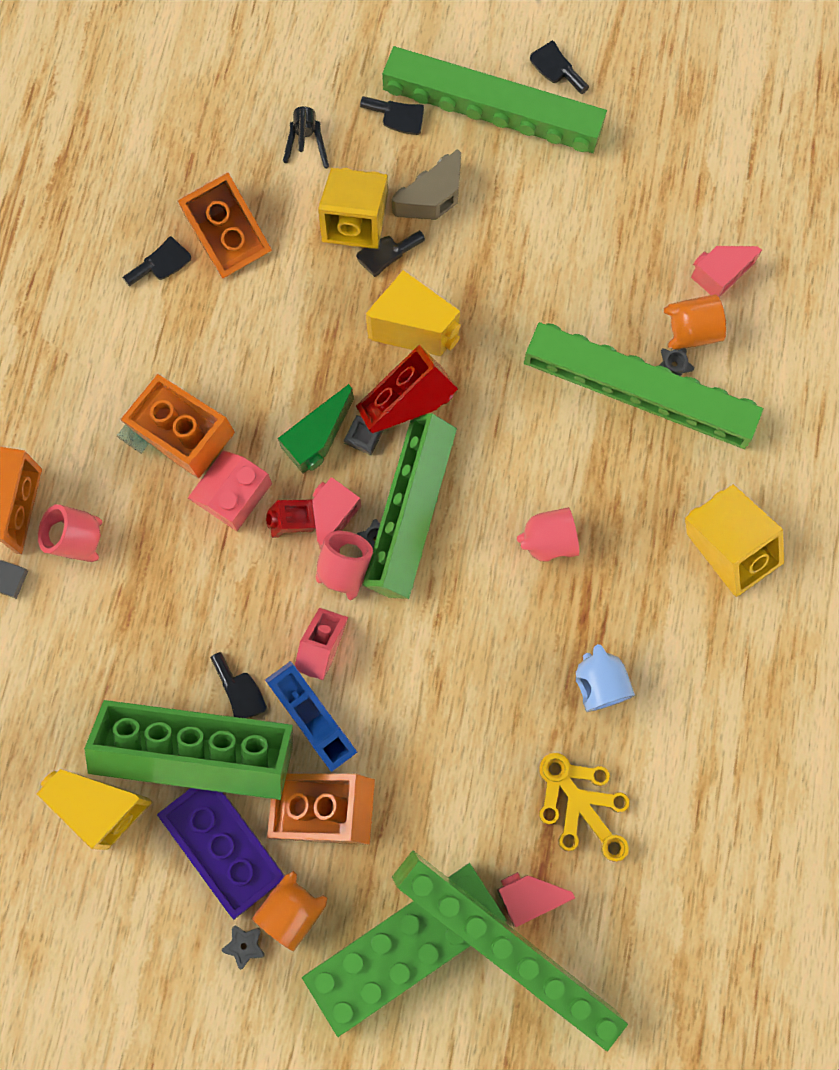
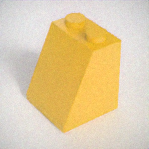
M331 168L318 207L322 242L379 248L388 196V174H381L375 171H355L349 168Z
M404 270L365 313L368 338L375 342L414 350L420 344L429 354L442 356L447 349L451 351L460 339V311Z
M734 484L725 490L717 492L711 500L701 507L694 508L685 517L688 537L735 597L741 595L784 564L783 529Z
M62 769L48 774L41 782L42 788L36 793L91 849L108 850L153 803L148 797Z

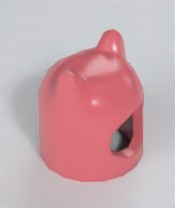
M55 504L49 507L41 519L38 529L40 549L44 553L87 562L97 561L99 556L96 553V549L101 537L99 526L102 525V520L86 511ZM62 522L64 523L63 534L59 542L54 545L50 541L49 531L54 524Z
M569 507L539 513L531 517L526 523L525 531L517 536V541L521 544V548L528 550L532 557L539 561L548 562L560 556H579L576 527Z
M333 531L327 534L317 561L316 581L323 583L328 589L346 593L349 600L356 598L373 555L371 544L363 537L352 532ZM347 544L356 545L362 551V557L344 556L340 554V548Z

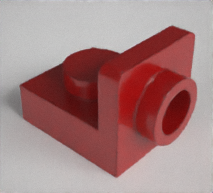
M312 499L277 500L266 514V524L271 529L272 538H279L283 533L313 532L316 526Z

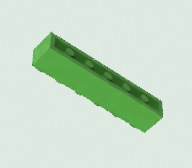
M433 413L410 420L373 547V555L362 585L388 598H410L457 430L456 427Z

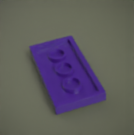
M190 788L157 814L233 920L274 889L285 876L224 792Z

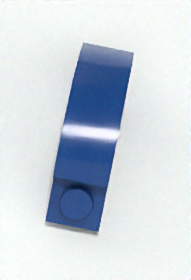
M291 661L265 679L331 772L358 753Z

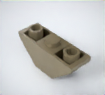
M457 149L450 155H444L432 169L421 172L407 188H400L392 198V213L396 217L436 220L455 206L458 202L461 152Z

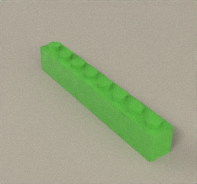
M393 46L382 73L383 90L388 91L392 95H401L414 99L421 104L428 103L438 106L447 112L461 113L474 120H484L500 128L507 127L517 130L524 135L540 137L553 144L560 143L573 147L579 152L594 154L607 113L606 109Z
M538 323L525 354V365L742 449H745L751 442L764 409L757 406L750 399H738L728 395V392L721 388L707 387L700 384L695 378L681 377L673 374L666 367L652 366L645 363L638 356H626L617 352L616 349L609 345L595 344L583 335L566 333L558 326L550 323Z
M412 850L392 876L395 885L400 891L605 1051H609L627 1027L628 1023L616 1009L414 850Z

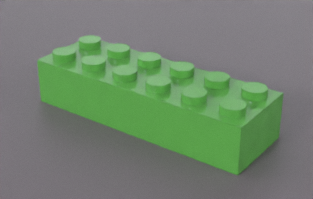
M103 700L84 748L87 771L91 775L281 800L293 750V725Z
M470 863L448 877L501 920L507 921ZM412 901L309 971L302 979L336 1036L339 1037L471 945L416 902Z

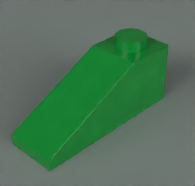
M349 384L278 437L282 450L302 474L307 470H315L323 463L324 457L327 455L354 400L353 389Z

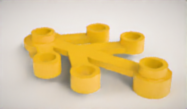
M560 753L546 755L539 765L540 776L547 783L544 806L539 811V818L544 824L548 825L558 820L559 811L556 808L560 786L568 799L564 830L558 839L559 846L565 851H572L577 848L579 839L576 834L580 813L602 842L601 852L603 856L612 862L623 860L629 851L627 841L622 836L612 835L591 805L610 807L614 812L619 813L628 809L630 804L628 796L621 792L612 795L578 789L570 778L590 780L595 786H603L609 781V771L602 766L588 768L570 765L569 760ZM552 763L560 766L561 771L559 775H552L550 773L549 766ZM600 770L605 774L603 782H597L594 779L595 771ZM617 796L622 797L625 801L622 809L616 808L614 805V799ZM547 808L552 809L555 813L552 821L546 820L543 816V812ZM565 835H571L574 838V845L568 848L563 844ZM611 842L619 845V852L616 855H612L608 850Z

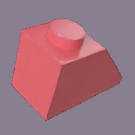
M716 246L710 253L704 251L693 264L695 269L691 278L710 295L716 294L720 297L756 263L762 250L758 246Z
M332 477L327 483H320L313 493L314 499L312 502L317 542L320 550L326 535L333 531H342L362 506L360 497Z
M322 608L318 609L300 640L295 667L300 673L324 680L334 660L348 617Z
M518 872L502 879L503 887L497 889L514 927H518L575 899L571 891L528 875L520 877Z

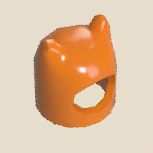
M716 294L672 303L664 308V313L671 316V328L674 335L673 339L668 343V348L677 350L725 340V312L722 302Z
M294 871L283 877L252 917V920L260 928L293 952L325 909L328 899L324 895L314 898L307 890L296 883L297 874Z

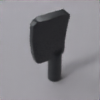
M552 40L531 53V63L552 83H557L565 77L580 94H584L588 90L589 85L573 70L572 65L560 52L555 41Z
M362 96L361 108L385 113L383 118L384 126L406 134L419 135L421 133L424 105L404 104L393 101L385 102Z
M419 230L396 244L390 236L380 239L378 249L364 248L357 253L356 257L359 263L376 277L391 263L401 258L405 252L425 241V237Z
M170 236L157 250L146 257L143 263L122 278L129 287L151 271L157 279L162 280L179 271L191 261V255Z
M222 652L212 655L210 659L223 683L222 685L229 698L234 717L247 719L264 713L267 706L261 691L248 673H242L234 677Z

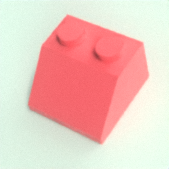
M223 450L188 496V499L235 531H238L270 488L272 482L266 471L242 456Z

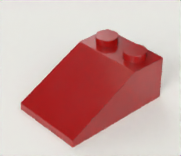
M419 344L356 405V408L371 433H376L436 411L441 405L447 404L453 398L458 388L443 367Z

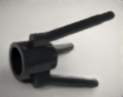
M301 106L293 112V122H290V132L283 162L288 163L295 134L299 136L298 150L303 152L305 137L311 136L314 132L323 166L327 169L329 164L321 135V123L316 121V113L310 107Z

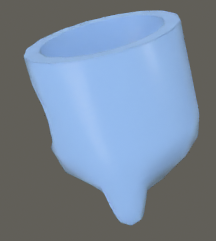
M599 644L593 648V655L591 653L583 655V661L576 670V682L581 690L586 712L603 709L635 696L625 665L619 657L606 653Z

